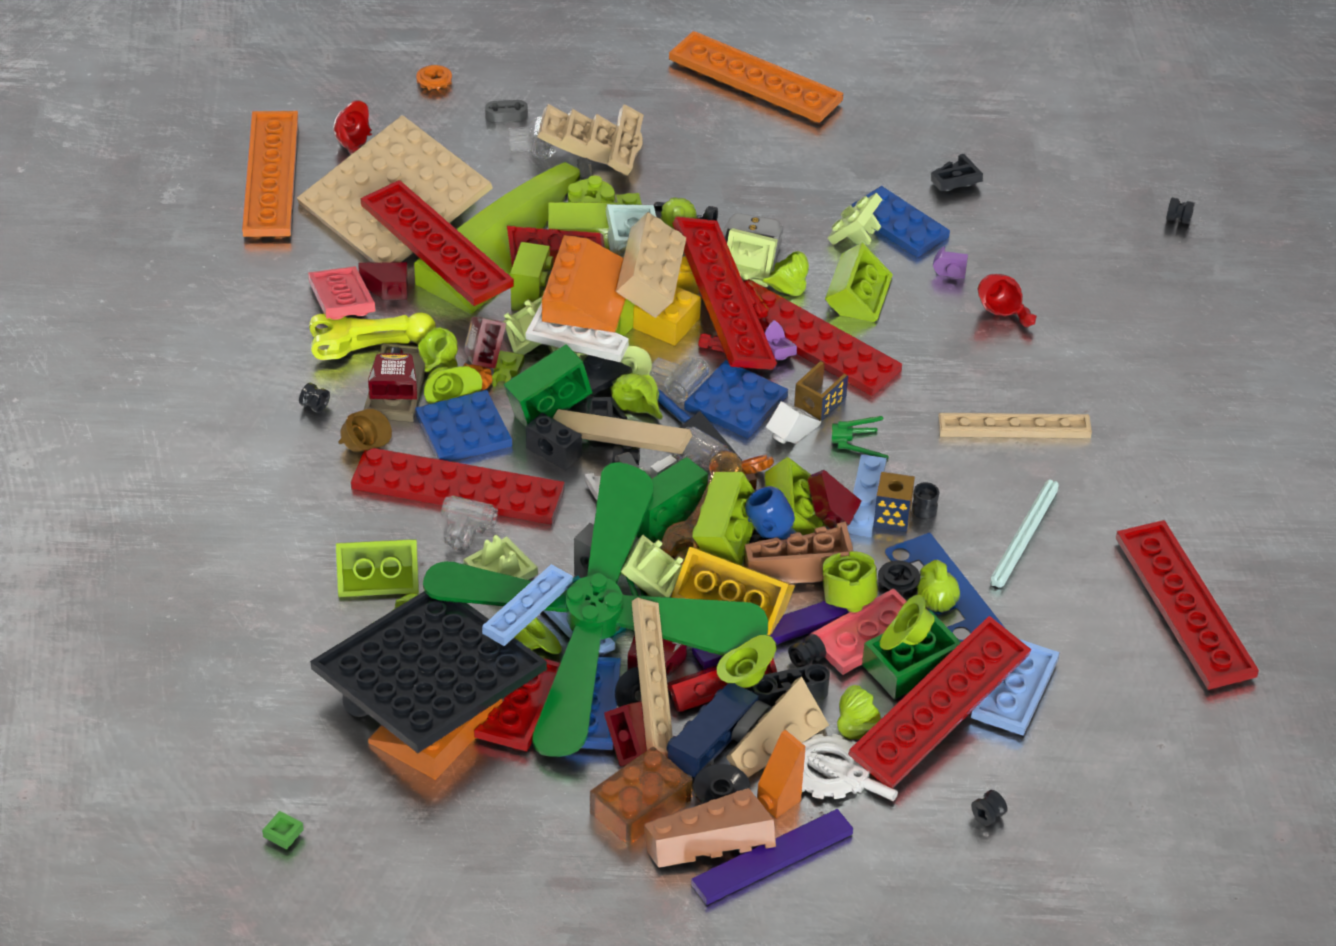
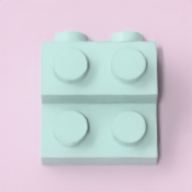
M607 204L606 216L609 225L607 236L612 252L624 257L631 227L647 212L656 217L654 205Z

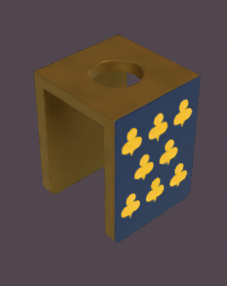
M822 361L796 383L794 399L795 407L803 409L820 421L846 399L848 375L843 374L824 393H818L817 390L823 385L824 363ZM809 398L814 402V407L806 403Z
M881 472L876 496L874 528L907 532L915 476Z

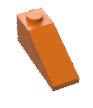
M787 730L781 732L759 780L757 799L767 812L776 819L801 801L806 746Z

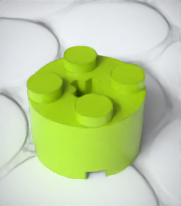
M593 175L588 179L569 185L568 202H615V191L610 184L602 181L600 176Z
M849 551V556L841 557L840 553H837L827 558L823 563L825 602L837 607L847 608L849 612H859L863 609V606L871 603L878 596L877 568L874 564V559L868 554L857 551Z

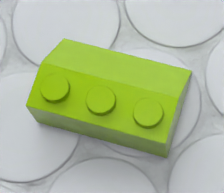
M548 202V229L602 233L605 248L610 250L607 236L609 225L606 207L607 204L620 205V202Z
M862 242L841 254L825 300L840 316L875 322L878 320L893 274Z
M786 457L765 472V487H776L783 492L794 511L795 521L792 528L796 533L800 532L802 536L815 533V528L826 527V525L815 514L807 481L811 474L789 457Z
M714 472L692 536L701 550L742 565L744 560L745 545L749 544L754 529L753 524L748 521L745 504L749 496L755 491L743 472Z
M417 539L336 543L338 597L419 593Z

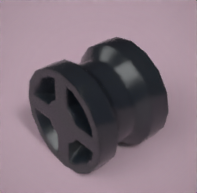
M311 382L307 383L299 395V404L306 408L311 407L312 411L321 413L329 403L330 392L324 388L318 389L317 385Z
M995 790L987 791L982 799L978 798L971 804V810L975 818L985 826L991 825L995 822L996 817H1001L1008 811L1006 801Z

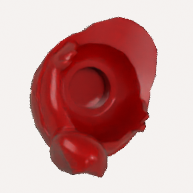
M355 100L348 104L345 109L338 113L334 121V135L337 141L349 151L350 155L366 143L367 137L372 135L368 119V106L360 100Z
M990 274L981 280L977 288L978 296L987 311L1002 316L1018 315L1020 324L1024 327L1035 325L1037 316L1031 314L1030 309L1022 304L1023 294L1015 279L1004 274Z

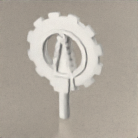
M816 734L811 739L802 743L806 746L802 792L806 790L812 793V797L824 799V796H833L834 799L846 797V793L849 792L854 794L856 792L861 793L865 788L892 801L896 799L898 794L897 790L870 779L869 771L848 755L850 748L857 743L854 740L849 742L844 739V736L832 734V736ZM821 753L836 754L841 756L845 760L842 761L841 759H836L834 757L830 758V756H824ZM808 765L818 770L821 774L823 773L829 779L816 777L810 772Z

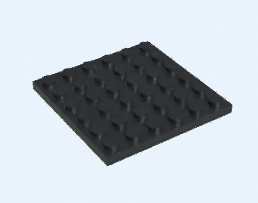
M423 591L310 661L311 670L415 752L419 753L546 671L547 661L515 638H512L503 646L482 634V626L489 619L468 603L437 600L431 598Z

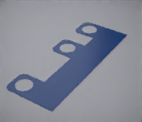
M930 532L886 548L885 554L891 561L897 560L892 555L893 551L902 548L909 552L908 559L902 561L910 563L920 560L925 566L933 560H939L946 564L947 572L956 578L960 590L959 601L951 609L957 608L966 619L948 626L947 628L952 633L957 627H965L971 634L988 616L1003 626ZM932 611L935 615H938V614H941V613H942V612H934V611Z

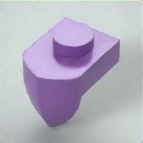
M942 247L935 255L933 261V268L936 273L941 276L965 279L968 254L946 252V247Z
M773 320L767 327L765 335L775 359L784 360L788 356L797 355V346L785 337L781 325Z

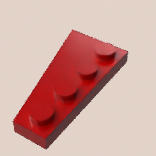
M507 226L512 267L521 242L550 246V256H553L554 259L553 265L564 235L586 238L605 248L602 233Z
M544 659L547 661V670L504 697V701L498 708L494 707L488 714V719L484 724H479L474 730V737L527 752L533 741V732L561 663Z

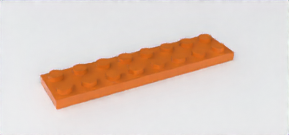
M692 31L669 52V60L818 123L843 101L844 93L695 31Z
M252 111L242 225L243 237L291 236L298 111Z

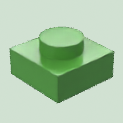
M279 811L264 827L262 832L264 838L287 849L302 833L304 827L303 822Z

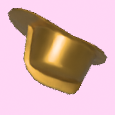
M365 409L347 416L345 423L341 427V439L338 443L345 444L353 452H362L382 447L389 443L392 437L390 422L385 415L375 409Z

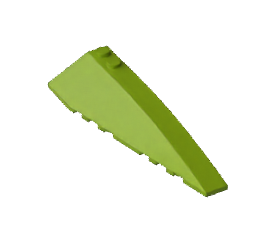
M563 162L503 195L461 225L457 230L510 276L512 263L507 226L545 229L548 221V202L565 201L569 185L578 182L580 179V169ZM418 259L414 263L415 285L459 309L472 314L488 301L486 300L473 306L424 261Z

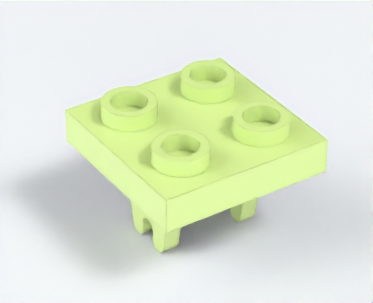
M875 193L869 198L867 196L862 197L856 203V206L852 207L850 205L845 208L841 213L842 218L832 225L831 229L833 231L827 239L833 245L846 237L850 238L857 245L862 242L870 244L872 239L868 233L873 234L875 230L879 231L881 228L873 212L882 201V198Z
M734 228L729 231L727 245L742 281L750 279L761 286H769L763 283L762 279L770 277V273L773 270L778 239Z
M542 297L534 302L530 300L525 301L526 307L512 316L509 313L504 315L505 320L503 322H506L505 328L514 353L525 355L541 345V343L526 340V331L542 303Z
M495 535L492 543L488 539L485 540L482 550L463 559V564L526 580L538 575V567L507 536L500 539L498 535Z
M642 535L636 541L621 573L650 596L669 598L680 574L683 559L679 556L674 560L659 548L662 542L657 540L653 543Z

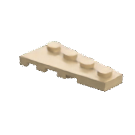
M802 677L797 678L792 683L790 689L775 702L776 704L770 711L763 715L758 721L759 723L726 756L730 765L739 768L747 777L766 767L780 734L784 730H787L803 743L829 726Z

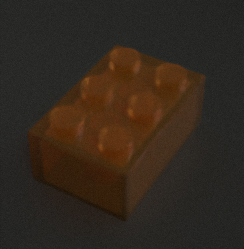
M653 746L590 790V813L627 846H630L645 835L644 824L672 815L691 801L692 778Z

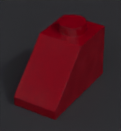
M407 262L358 263L359 274L369 291L382 300H407Z
M825 470L810 475L807 481L816 516L831 529L837 528V523L846 522L847 526L850 525L862 500Z
M642 701L604 712L620 767L645 759L647 748Z

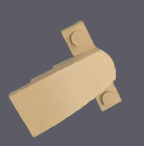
M548 104L543 111L537 137L575 155L608 164L614 170L628 176L643 144L640 130L644 115L624 104L619 111L617 124L615 125L598 114L593 119H590L573 108L569 114H566Z

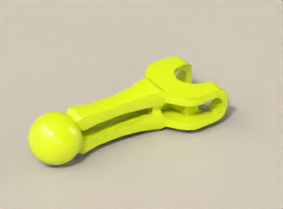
M423 312L414 313L410 317L402 315L384 319H357L345 316L341 319L326 318L325 314H317L309 322V329L314 337L311 343V351L314 357L320 360L339 359L346 356L350 351L382 343L408 344L412 341L418 344L427 332L436 328L434 319ZM318 324H325L328 328L319 329L316 326ZM321 345H330L325 350L318 349Z

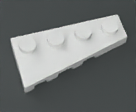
M542 303L526 331V340L558 348L567 344L572 351L621 362L629 346V338L615 332L542 322Z

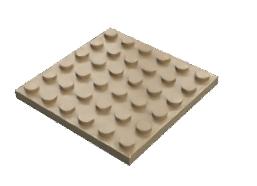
M401 115L299 195L297 200L302 207L370 262H402L413 252L361 206L360 198L401 180L450 223L493 188L490 181L405 116Z

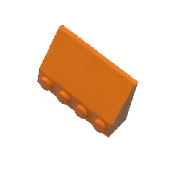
M564 235L542 297V322L616 332L626 298L616 292L624 258L589 239Z
M502 699L419 753L415 752L382 725L368 739V743L436 780L475 739L474 730L479 724H484L488 719V714L494 707L498 708Z

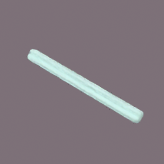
M1049 479L1043 485L994 570L990 581L992 586L1002 588L1055 497L1059 486L1057 481L1053 482Z

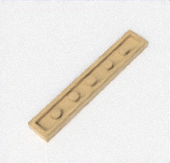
M560 409L553 416V419L580 433L582 439L682 454L692 438L691 430Z
M938 414L940 437L1091 438L1092 434L1089 414Z
M636 598L632 601L647 756L667 760L668 751L666 747L673 734L659 603Z

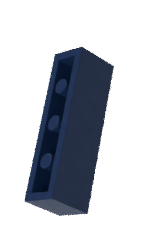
M728 683L723 689H719L713 700L708 705H703L698 715L692 721H687L683 730L669 740L666 747L668 751L667 764L674 766L677 770L687 775H691L695 779L696 775L706 767L714 757L715 759L733 740L732 733L736 724L750 707L758 701V695L734 683Z

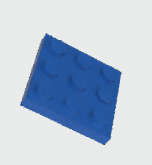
M725 360L685 401L684 409L695 415L701 411L708 421L749 439L777 409L780 402H783L788 397V389L742 367H730L729 362Z
M487 390L415 408V415L436 459L453 462L512 446V438Z

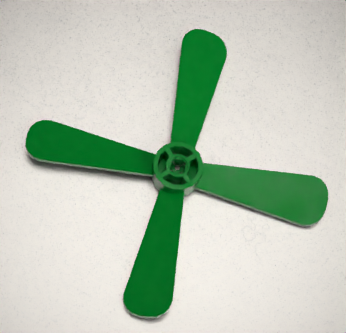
M610 463L601 472L587 576L578 579L568 590H565L544 609L545 611L567 613V622L573 633L533 732V745L535 750L542 755H571L585 744L588 738L601 640L614 635L619 631L620 627L635 631L632 601L634 599L641 598L659 603L662 639L724 656L750 639L768 634V618L765 611L759 605L751 602L622 594L617 583L652 500L654 490L653 482L645 471L626 463ZM444 561L434 564L427 570L423 579V589L428 596L437 600L505 606L532 581L457 562Z

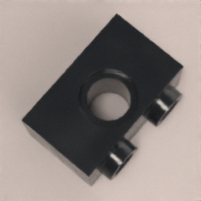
M541 413L526 426V448L566 471L582 457V435Z

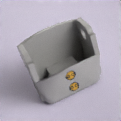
M742 213L733 214L722 231L726 242H728L729 231L732 228L778 239L772 270L774 271V265L777 262L782 242L783 226H780V222L776 219Z

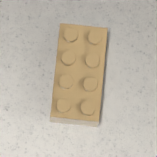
M647 212L630 229L616 292L656 318L673 302L686 237L665 224L661 219Z

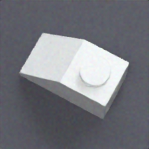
M781 401L766 428L773 432L772 437L783 444L786 441L796 444L819 427L821 421L803 409Z

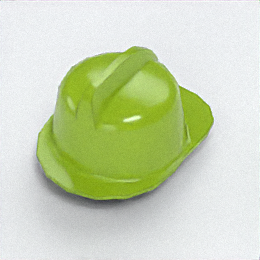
M469 366L439 367L433 370L425 381V399L429 404L480 392L482 388L481 375L476 369Z
M915 595L902 606L896 618L881 637L880 647L883 650L895 648L902 642L914 645L924 640L934 623V616L925 608L926 602L924 597Z
M537 617L514 637L531 650L542 647L552 654H559L562 650L557 637Z
M759 635L750 639L721 658L717 666V675L726 683H734L743 688L754 686L763 678L767 665L773 659L776 652V642L768 635Z

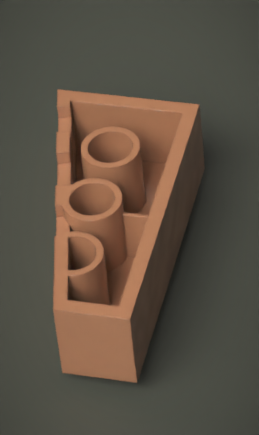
M846 522L837 523V528L829 530L825 526L815 528V533L803 536L800 532L793 533L785 540H780L776 537L746 544L744 566L790 584L822 582L823 563L825 560L837 553H840L841 557L849 556V551H853Z
M749 788L644 824L646 849L658 868L696 861V856L701 855L710 856L711 858L721 857L723 851L739 849L740 853L752 851V846L765 844V848L776 847L774 819Z

